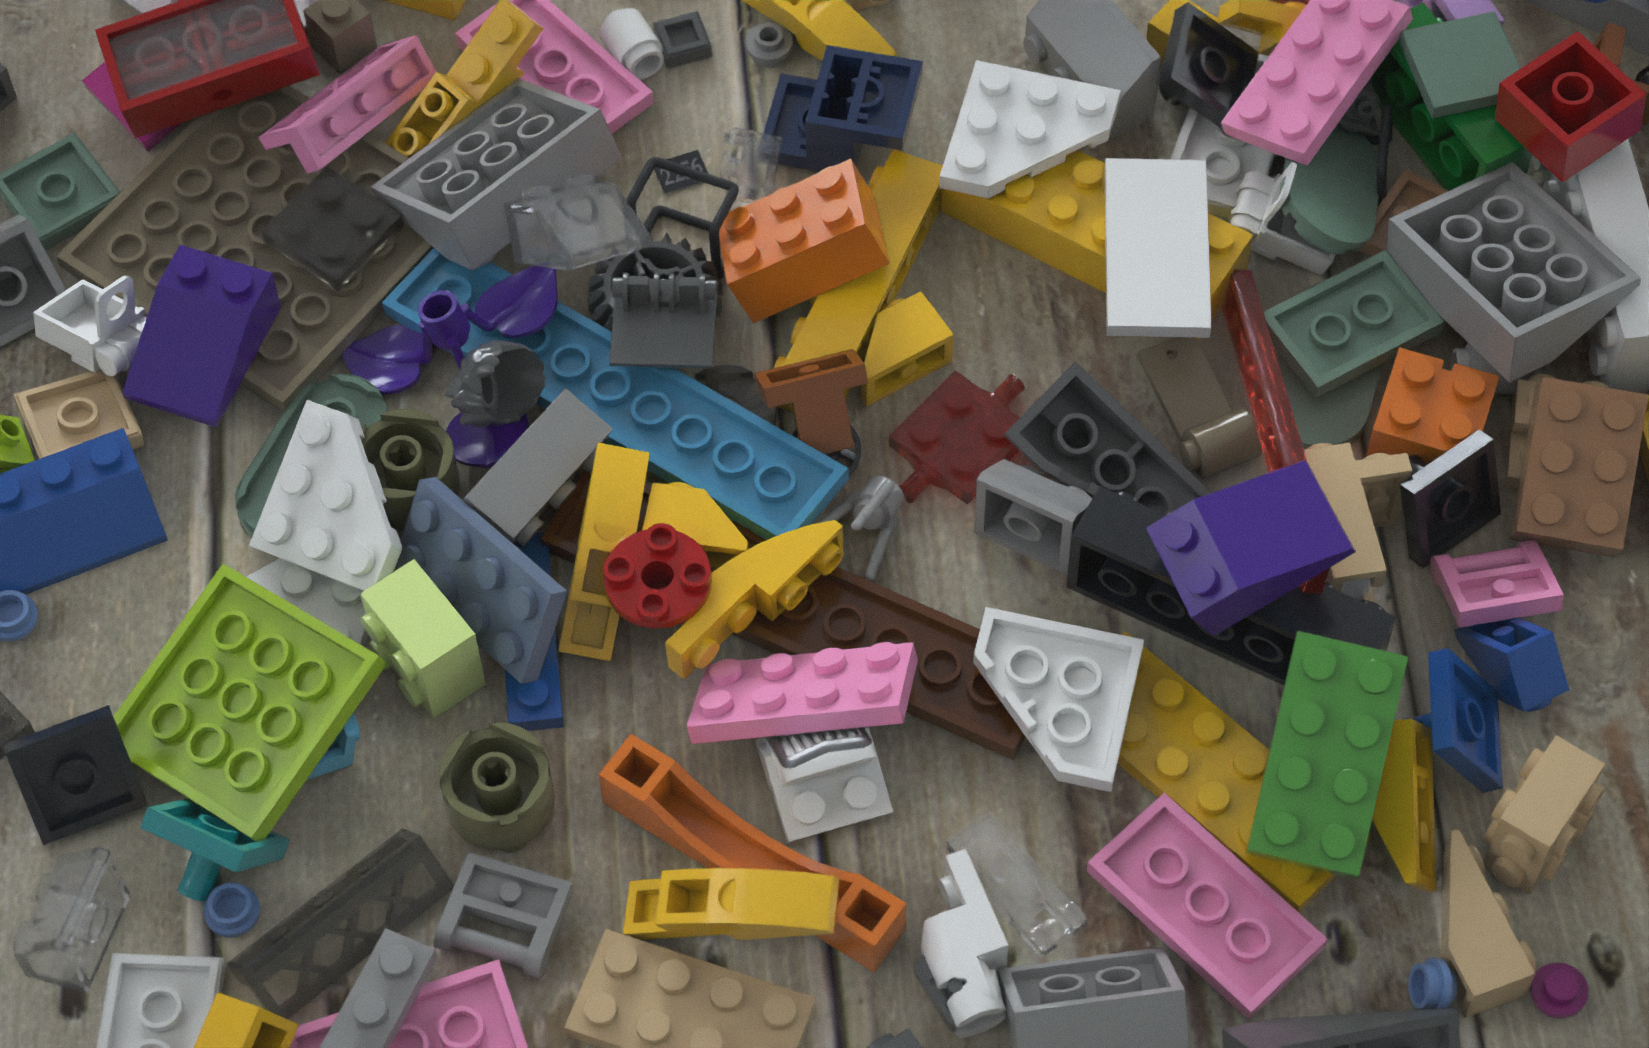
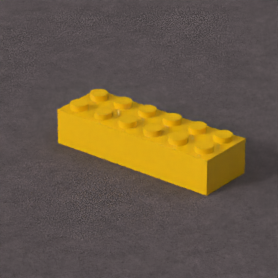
M1076 150L1066 155L1065 162L1034 177H1030L1029 174L1007 183L1004 191L990 198L942 189L941 212L1106 293L1104 162ZM1208 213L1212 322L1248 268L1253 234Z

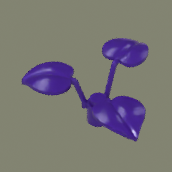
M550 260L526 268L497 282L488 288L477 300L474 308L475 313L472 312L467 303L460 306L455 295L449 291L439 290L432 292L421 300L417 310L421 319L418 325L422 334L402 324L383 328L365 338L354 341L347 347L342 354L345 364L352 375L368 380L377 387L382 395L400 393L411 388L419 381L421 364H428L432 360V342L437 347L451 351L459 369H461V360L465 358L461 347L467 342L470 333L468 321L485 332H491L497 327L500 334L505 338L517 339L538 332L552 320L558 305L556 267L553 261ZM459 413L449 423L446 433L449 434L452 440L456 461L471 467L491 468L529 428V421L525 413L521 416L520 421L515 424H504L498 427L491 424L486 428H477L474 425H462L460 417L463 414Z

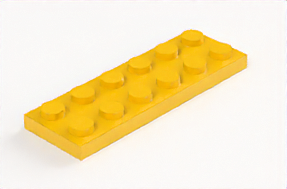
M1124 631V632L1121 634V635H1124V636L1132 637V636H1131L1128 632H1126V631ZM1143 646L1118 765L1157 798L1166 793L1300 913L1337 875L1246 854L1269 749ZM1369 832V835H1368L1367 844L1369 843V840H1370V837H1371V833H1370V832Z

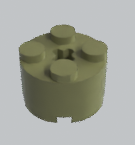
M414 409L390 410L380 414L381 420L373 423L368 428L366 424L361 427L365 437L361 441L368 462L375 466L387 501L383 506L390 527L398 530L405 529L420 479L436 477L457 496L460 488L456 457L449 434L439 426L438 420L430 414Z
M503 722L490 723V728L481 729L473 733L472 729L457 736L450 743L442 756L439 766L440 787L449 822L463 839L480 848L512 853L523 849L527 842L537 836L548 823L554 809V787L549 762L538 739L529 731L517 725Z

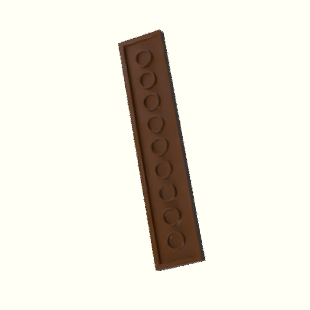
M586 470L582 472L575 483L577 486L575 491L559 508L540 538L541 544L549 547L550 553L574 564L591 473L589 474ZM646 482L637 532L643 529L652 485ZM731 520L748 541V549L766 541L764 538ZM836 567L830 574L825 576L821 574L808 586L804 599L794 609L790 611L785 609L773 621L756 609L752 622L742 632L732 633L775 654L786 653L789 655L816 653L827 648H839L842 650L864 648L882 642L893 644L913 642L918 662L906 710L907 713L1012 760L1015 759L1026 738L974 665V651L980 629L842 568Z

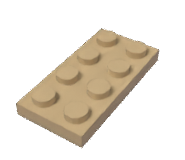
M605 929L564 1029L567 1037L600 1048H801L816 1008V997Z

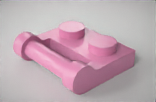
M1536 540L1519 541L1515 548L1451 558L1446 553L1434 555L1430 559V569L1434 584L1441 588L1459 628L1562 611L1564 594Z

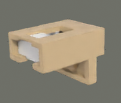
M1318 443L1307 449L1298 450L1296 463L1304 460L1309 463L1356 551L1313 578L1325 580L1337 591L1357 600H1369L1376 603L1372 588L1383 586L1387 568L1375 528L1396 525L1399 522L1402 511L1400 483L1411 477L1412 474L1408 454L1389 455L1386 453H1375L1364 459L1355 460L1350 443L1337 445Z

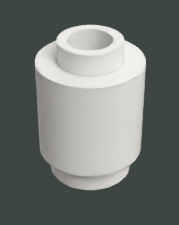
M633 8L618 9L605 18L600 28L599 37L609 53L639 80L646 79L655 74L664 62L663 47L641 13Z

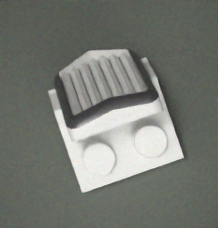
M869 727L770 736L755 740L769 791L773 793L787 843L894 812Z

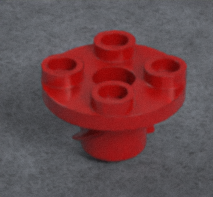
M665 523L654 524L648 529L636 532L622 540L612 550L603 565L605 593L612 608L625 620L645 628H668L687 621L703 607L711 591V566L703 548L688 535L676 531L674 527Z

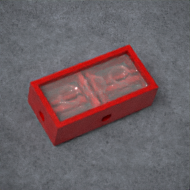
M180 0L95 29L121 113L135 138L320 75L295 0Z

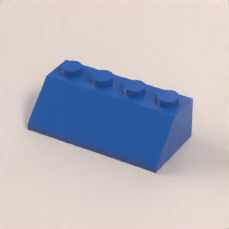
M124 428L0 473V592L15 590L29 594L168 541Z

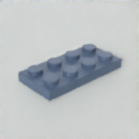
M438 478L420 479L401 539L403 549L395 570L415 559L476 635L477 644L521 684L537 681L567 590Z

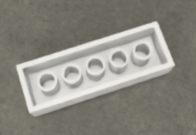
M1625 140L1563 183L1532 155L1535 170L1542 171L1545 181L1543 190L1641 277L1640 286L1586 332L1591 344L1589 363L1592 374L1600 376L1601 382L1609 388L1631 392L1649 390V207L1629 140Z

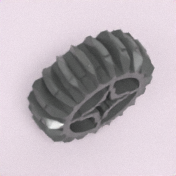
M646 232L643 243L635 244L627 238L624 244V251L610 247L607 254L608 261H597L595 275L590 276L588 283L589 297L587 298L589 312L592 313L594 322L611 332L615 300L612 296L613 277L623 278V273H629L630 276H649V279H653L654 273H660V279H669V274H675L676 280H679V277H700V274H706V280H718L716 318L720 317L722 312L721 296L723 295L722 282L719 281L714 261H707L706 254L702 248L691 250V245L686 238L676 245L672 244V239L668 233L665 234L661 241H653Z

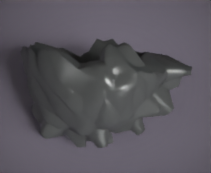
M490 340L478 348L470 350L467 357L461 360V369L450 382V387L445 391V396L452 398L451 405L454 408H459L458 410L463 414L460 417V423L462 425H474L477 428H486L491 424L498 427L504 424L519 422L521 416L535 406L546 385L544 382L545 376L542 374L544 364L536 357L537 354L521 343Z

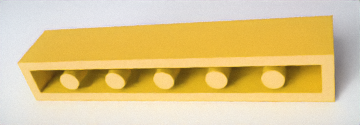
M893 149L884 166L878 165L875 168L870 180L869 189L876 199L890 264L811 298L812 308L807 318L800 316L794 326L791 336L792 347L787 357L779 356L774 368L849 349H854L864 363L877 315L889 303L896 300L941 209L942 188H939V181L943 165ZM848 388V389H844V390H843V391H844L845 400H846V398H847V396H848V394H849L851 388ZM792 403L776 406L794 413Z

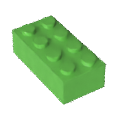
M1297 631L1246 854L1354 880L1359 877L1409 656Z

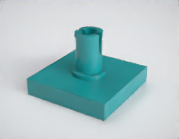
M188 798L148 807L140 827L191 851L177 891L185 897L202 902L206 901L213 891L222 866L234 872H240L283 860L290 842L289 838L273 831L268 834L266 839L255 842Z

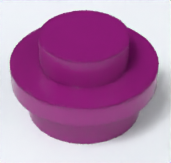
M1550 963L1544 965L1536 972L1530 986V993L1534 1004L1543 1014L1551 1018L1563 1019L1575 1016L1583 1009L1588 999L1589 989L1586 979L1576 968L1565 963Z

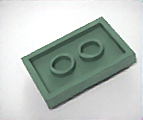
M1386 250L1260 313L1258 320L1260 329L1315 399L1396 357L1399 347L1410 350L1441 334L1444 325L1443 319Z

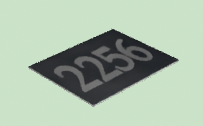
M698 150L666 159L708 173ZM658 167L654 168L664 193L701 183V181Z

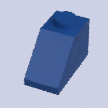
M1521 618L1454 629L1458 642L1480 675L1497 691L1498 700L1523 712H1531L1547 707L1551 704L1552 698L1570 690L1553 632Z

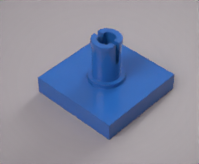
M1449 648L1428 653L1431 713L1412 717V719L1432 729L1433 752L1482 793L1502 789L1503 779L1497 691Z

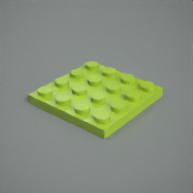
M223 563L115 713L114 719L133 764L256 842L266 839L382 673L387 663L376 653Z

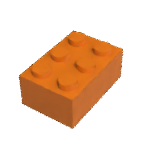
M852 159L832 167H827L811 177L788 187L780 188L773 194L746 206L733 209L728 213L719 230L727 286L752 323H756L890 264L876 199Z

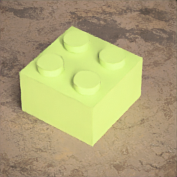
M415 559L360 593L365 610V615L360 620L372 641L367 643L368 648L387 663L384 670L389 667L395 670L401 678L397 681L398 686L414 708L422 704L430 716L435 719L486 685L475 633Z

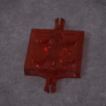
M955 370L889 436V447L908 460L914 469V472L899 485L904 498L906 497L907 503H913L931 484L948 490L968 505L976 497L977 478L980 473L1003 459L1011 461L1020 452L1003 436L1020 418L1008 407L1025 390V386L1019 378L1016 380L1015 375L1009 374L993 392H989L979 388Z

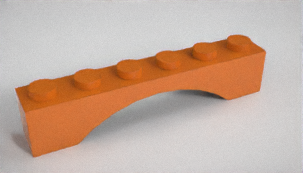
M630 734L598 774L602 800L605 805L706 868L783 870L833 875L839 878L834 934L815 936L875 973L905 932L906 902L860 874L843 871L817 862L767 836L718 801L675 760L635 735Z

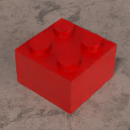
M1576 31L1499 83L1495 119L1563 183L1640 131L1647 94L1579 31Z

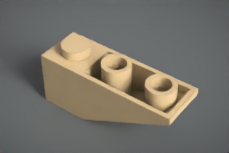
M1458 828L1451 831L1443 853L1440 958L1447 963L1449 969L1456 976L1457 995L1455 1000L1464 1017L1467 1018L1525 996L1536 974V962L1528 944L1523 940L1518 941L1509 924L1510 913L1504 898L1498 892L1493 893L1484 877V863L1478 849L1473 844L1467 845Z

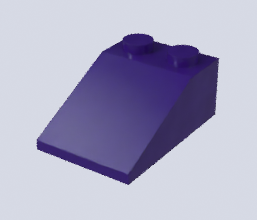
M179 245L157 285L122 391L123 397L217 428L281 309L273 274L249 265Z
M1306 460L1193 499L1146 528L1190 617L1213 636L1356 552Z

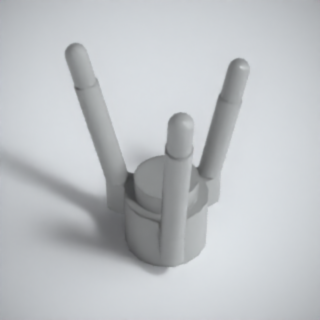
M875 476L869 480L861 492L852 491L842 504L817 522L822 523L831 520L838 522L850 511H853L855 520L852 522L851 527L854 531H859L862 527L869 530L880 529V534L864 579L871 582L875 579L890 537L899 525V520L895 514L904 503L903 492L893 480L884 476Z

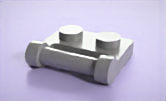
M468 852L434 936V947L448 952L458 948L494 960L499 959L501 962L523 968V974L540 979L548 965L551 948L574 892L572 882ZM469 914L534 934L530 946H526L462 926L465 915Z

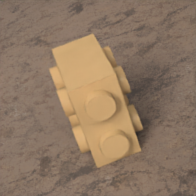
M1557 735L1545 752L1538 748L1533 750L1519 774L1521 780L1515 790L1507 789L1491 815V818L1494 820L1482 839L1483 842L1490 845L1483 861L1484 866L1491 870L1496 879L1507 886L1520 887L1530 894L1541 877L1549 882L1552 881L1567 856L1566 850L1573 839L1579 840L1594 816L1595 812L1593 810L1605 791L1604 787L1597 784L1605 763Z

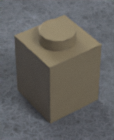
M318 0L303 10L311 47L339 74L351 68L377 48L371 13L357 0Z

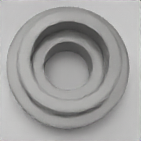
M776 22L759 23L753 26L746 35V51L756 64L767 68L776 67L785 62L793 49V37L789 30Z

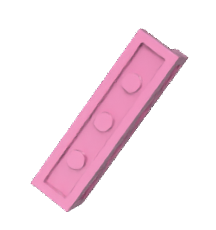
M417 35L380 45L258 138L265 150L291 144L306 173L319 171L420 93L436 70Z

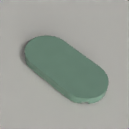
M1336 125L1308 166L1285 158L1283 172L1291 162L1296 163L1297 168L1289 194L1281 209L1285 216L1289 212L1292 214L1293 218L1297 221L1293 227L1301 237L1315 247L1332 254L1345 255L1348 250H1353L1354 253L1360 251L1372 237L1375 229L1379 199L1376 189L1378 153L1361 132H1349ZM1285 180L1281 183L1280 193L1283 189Z
M1279 353L1266 401V417L1270 426L1272 422L1274 429L1278 431V437L1287 446L1297 451L1307 449L1318 443H1330L1332 445L1353 444L1361 437L1367 425L1383 364L1315 399Z
M335 374L329 375L330 380H323L317 383V380L310 382L295 396L282 413L236 489L235 500L239 522L251 539L306 400L359 419L361 427L366 424L368 428L373 423L381 420L380 414L388 412L383 397L375 385L356 375Z

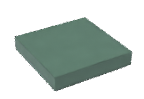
M1495 11L1403 30L1400 33L1399 44L1431 118L1497 105L1499 83L1521 69Z
M75 132L0 173V199L14 217L20 215L28 218L45 251L82 231L120 193L119 189Z

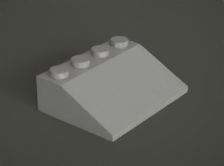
M518 78L370 188L382 203L446 259L473 271L477 267L491 262L495 258L496 253L511 241L529 233L534 224L552 210L566 205L571 196L586 184L604 176L607 168L621 159L622 156L599 108Z
M1513 162L1389 218L1387 252L1434 310L1509 383L1554 361L1640 286L1641 277Z

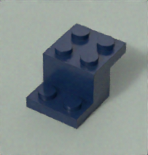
M827 45L817 79L780 73L759 146V161L820 172L827 167L835 166L849 159H852L857 168L863 144L903 151L923 74V61Z

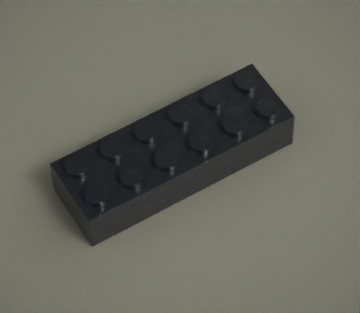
M1099 486L1072 534L1066 588L1279 684L1285 685L1297 631L1387 651L1396 616L1387 613L1380 605L1372 601L1357 600L1339 592L1330 583L1319 578H1311L1213 636L1190 617L1146 529L1170 513H1160L1142 505L1136 498L1125 492H1113Z

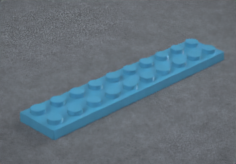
M433 248L382 302L385 315L403 326L422 334L418 325L421 319L417 310L419 303L425 296L439 290L449 291L455 295L460 306L467 303L472 312L475 313L474 308L480 296L488 288L512 274L491 262L472 271L446 259ZM559 301L552 320L538 332L522 338H505L500 334L497 327L491 332H485L468 321L470 324L469 337L465 345L461 347L465 358L470 350L476 349L490 340L521 343L537 354L536 357L544 364L542 374L545 376L544 382L546 385L536 402L537 405L546 409L566 388L613 428L604 444L649 452L647 470L669 483L682 482L694 488L705 489L728 518L765 540L811 525L849 480V471L846 466L676 368L610 366L612 332Z

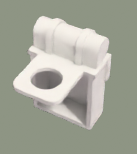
M1291 162L1283 174L1278 173L1275 178L1257 171L1246 173L1244 181L1239 185L1237 191L1238 200L1235 208L1231 211L1229 217L1230 224L1253 234L1251 251L1272 260L1280 257L1322 276L1333 263L1335 254L1321 250L1301 237L1293 227L1297 221L1290 212L1285 216L1281 209L1289 194L1297 164ZM1285 180L1283 189L1280 193L1281 183Z
M129 276L119 278L104 289L81 280L33 312L36 337L71 354L72 361L94 373L101 369L106 375L111 377L131 367L147 318L145 317V309L135 306L133 279ZM122 292L124 300L116 297L115 294Z

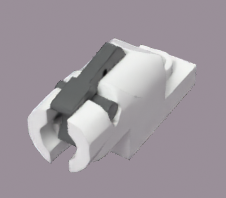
M965 848L945 856L944 877L940 878L938 883L943 900L949 910L924 921L921 942L922 956L914 966V975L935 1005L936 1010L949 1030L955 1031L959 1038L972 1037L995 1027L1007 1017L1004 1012L1007 1009L1001 996L996 971L1007 967L1008 943Z

